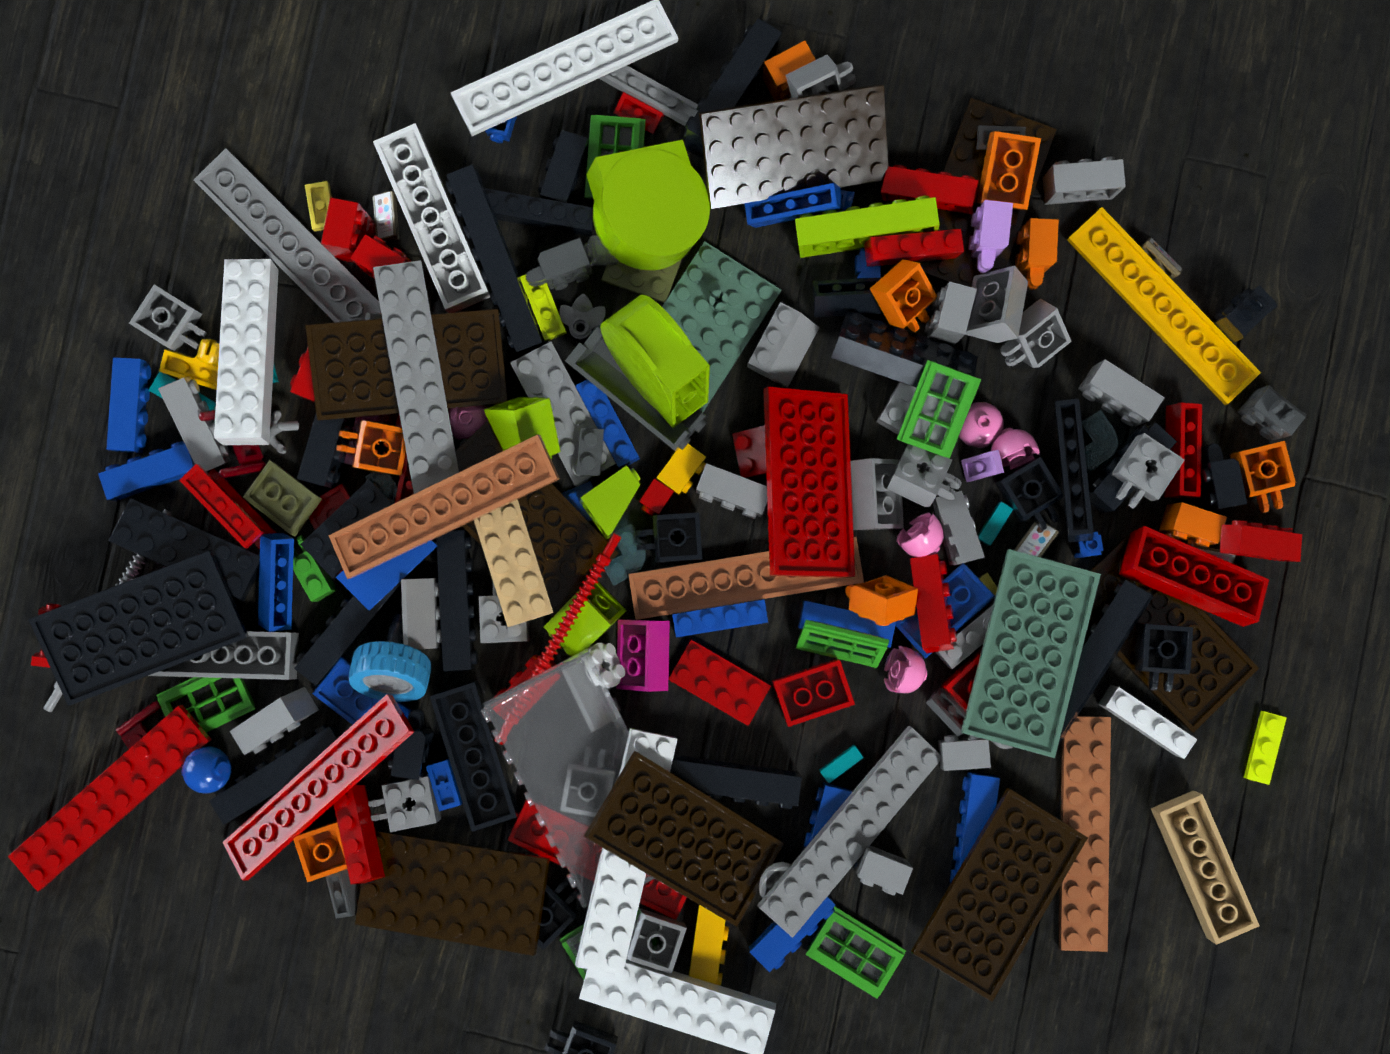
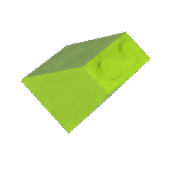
M517 397L484 409L485 415L503 451L531 437L541 435L551 459L552 455L561 452L550 398Z
M627 465L580 497V504L606 540L612 535L640 486L639 480L641 478L634 468L629 469Z
M600 583L594 584L595 589L590 591L592 595L587 596L588 601L584 602L585 607L580 608L582 612L577 614L578 619H574L575 624L570 626L572 630L567 631L568 636L563 638L565 642L560 643L564 651L575 660L627 611ZM576 595L544 626L552 639L551 635L556 634L555 628L560 627L558 623L563 622L562 616H566L565 611L570 610L569 604H573L572 599H576Z

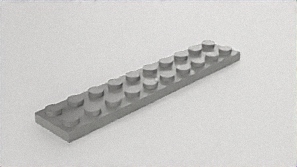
M226 148L194 179L222 210L334 322L365 320L366 313H381L379 301Z
M421 260L373 267L414 494L459 473Z
M908 726L757 906L793 938L861 857L865 848L871 845L940 762L941 755L919 733Z

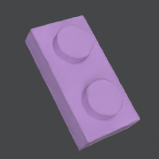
M999 450L961 460L966 482L1004 473Z

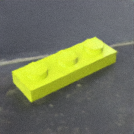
M526 275L520 276L545 342L567 334L547 283L531 287L526 280Z
M1260 711L1243 778L1270 785L1287 717Z

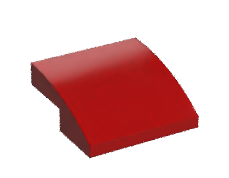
M623 92L614 110V114L620 117L646 119L645 130L652 134L655 133L664 117L662 112Z

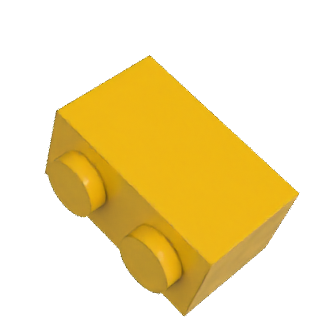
M687 444L683 450L679 448L657 476V480L673 490L677 495H680L681 492L686 494L693 485V482L690 481L695 473L700 475L704 470L706 456Z

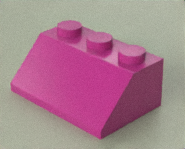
M618 620L617 656L620 664L625 669V676L621 678L616 689L646 692L668 691L670 621Z

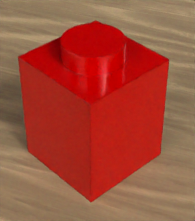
M654 478L639 501L643 505L641 509L651 516L654 513L660 515L674 494V491Z

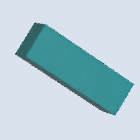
M998 502L977 535L979 541L990 546L1013 509L1003 502Z
M853 744L819 771L826 781L830 783L864 757Z

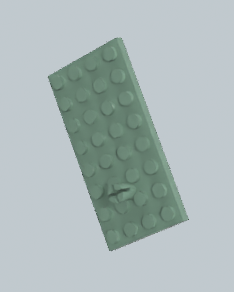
M705 241L662 306L683 330L694 348L710 365L708 402L699 408L702 412L707 408L781 293V289Z
M1011 549L1007 550L961 733L1055 758L1101 574Z

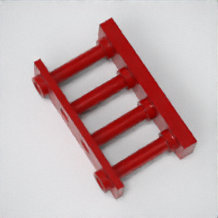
M195 464L179 480L244 548H249L254 543L260 549V536L262 534L277 533L225 478L219 476V472L215 468L207 473L200 464Z

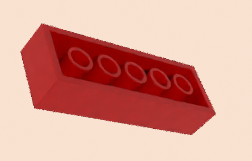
M1146 526L1131 532L1119 573L1124 577L1242 627L1259 622L1269 579Z

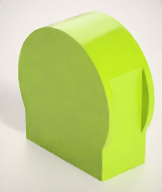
M683 140L599 156L594 159L586 176L594 198L593 223L595 231L605 249L621 263L640 270H660L680 261L704 233L710 215V201L706 186L700 175L691 166Z
M639 295L601 323L600 328L603 339L624 375L640 395L661 414L672 428L676 427L708 402L710 365L694 348L675 320L652 298L646 295Z

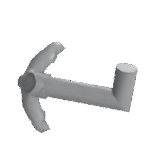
M276 410L271 417L270 444L277 452L284 454L286 453V447L276 439L275 435L282 431L298 430L299 423L298 421L277 423L281 418V411Z

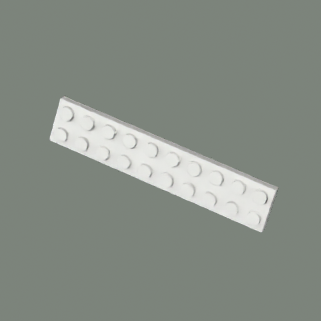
M653 0L451 92V96L471 136H474L678 42V36L660 1Z
M630 728L620 774L634 751L670 772L677 738ZM602 848L575 965L578 968L623 974L646 873Z

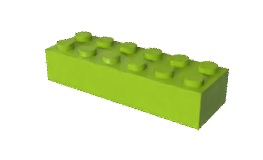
M920 196L914 201L907 202L905 199H899L888 205L874 203L869 205L868 208L862 209L854 206L842 212L828 210L823 212V215L813 216V214H803L800 218L795 219L800 258L864 248V244L870 237L938 231L940 225L936 197L930 198V196Z

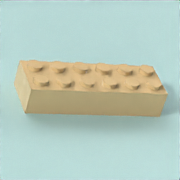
M518 499L475 519L474 523L507 627L553 613Z
M1191 791L1151 808L1206 938L1217 945L1259 927L1260 925L1203 794Z

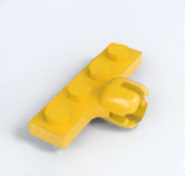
M202 339L197 355L194 358L166 349L163 353L159 372L180 379L190 376L197 384L217 390L220 343L212 339Z

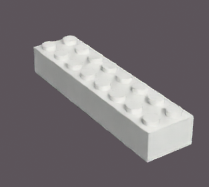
M416 123L373 141L445 310L448 313H454L490 298L489 289L483 280L480 268Z
M271 259L224 260L214 438L222 445H269L278 288V268Z
M626 959L623 974L587 969L579 999L749 1054L764 1053L776 1010V1003L679 972L672 971V974L628 959Z

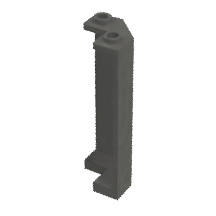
M598 326L585 343H579L565 360L674 451H677L679 448L683 450L691 439L689 437L694 431L699 433L707 423L704 420L707 415L698 409L676 427L672 428L661 414L640 395L624 375L611 355L603 339L601 329Z

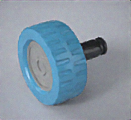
M395 614L391 617L392 623L389 627L387 642L365 643L355 650L350 666L349 682L357 692L373 699L381 700L386 694L393 695L396 702H410L420 699L425 695L430 679L431 662L421 651L403 644L402 614Z

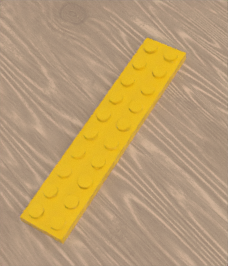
M1103 207L1067 239L1080 255L1224 405L1229 404L1261 373Z

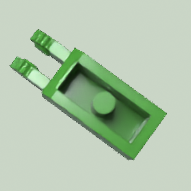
M300 535L297 537V542L303 553L298 555L294 548L293 570L310 601L318 602L338 591L331 576L300 545L305 540Z

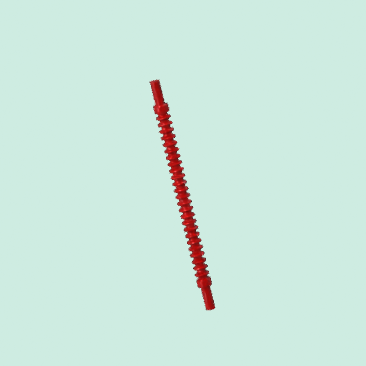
M615 533L611 536L603 552L597 555V562L592 564L594 568L589 569L590 575H586L587 580L582 581L584 585L579 587L580 592L575 593L576 599L573 598V604H569L570 610L565 611L566 616H562L563 622H559L560 627L555 628L556 634H552L553 639L548 640L549 646H545L546 651L541 652L542 658H538L539 663L534 664L536 668L531 670L532 675L528 676L529 681L524 682L525 687L521 688V694H517L519 698L514 700L515 705H511L510 708L512 710L507 711L504 716L506 720L495 737V742L502 745L513 725L519 722V715L524 713L522 709L527 708L526 702H530L529 697L534 696L533 690H537L536 685L541 684L540 678H544L543 673L548 671L546 667L551 666L550 661L554 660L553 655L558 654L556 650L561 648L560 643L565 642L564 636H568L567 631L572 630L570 628L571 624H575L574 619H578L577 614L582 612L580 608L585 607L584 602L588 601V595H592L590 591L595 589L594 584L599 583L597 579L602 577L601 572H605L604 567L609 566L611 562L610 557L621 539Z

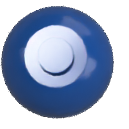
M204 746L192 751L186 757L181 773L185 783L192 790L198 793H213L221 789L229 780L231 763L228 756L222 750L212 746Z

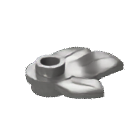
M581 294L574 301L572 307L561 305L560 318L565 325L569 326V331L574 338L585 339L591 334L592 329L597 326L599 327L603 322L605 307L593 308L588 297L585 294ZM580 324L585 326V329L582 332H578L576 330L577 326Z

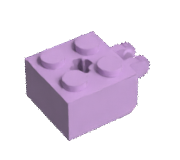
M984 200L981 206L977 207L976 213L972 214L971 227H974V234L970 236L968 249L972 250L971 257L978 258L977 269L980 273L989 272L994 266L995 258L1009 245L1013 203Z

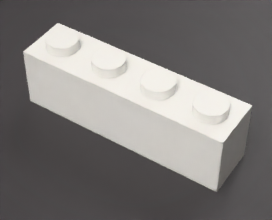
M1110 685L1099 702L1100 706L1177 757L1185 759L1197 741L1196 738L1120 687Z

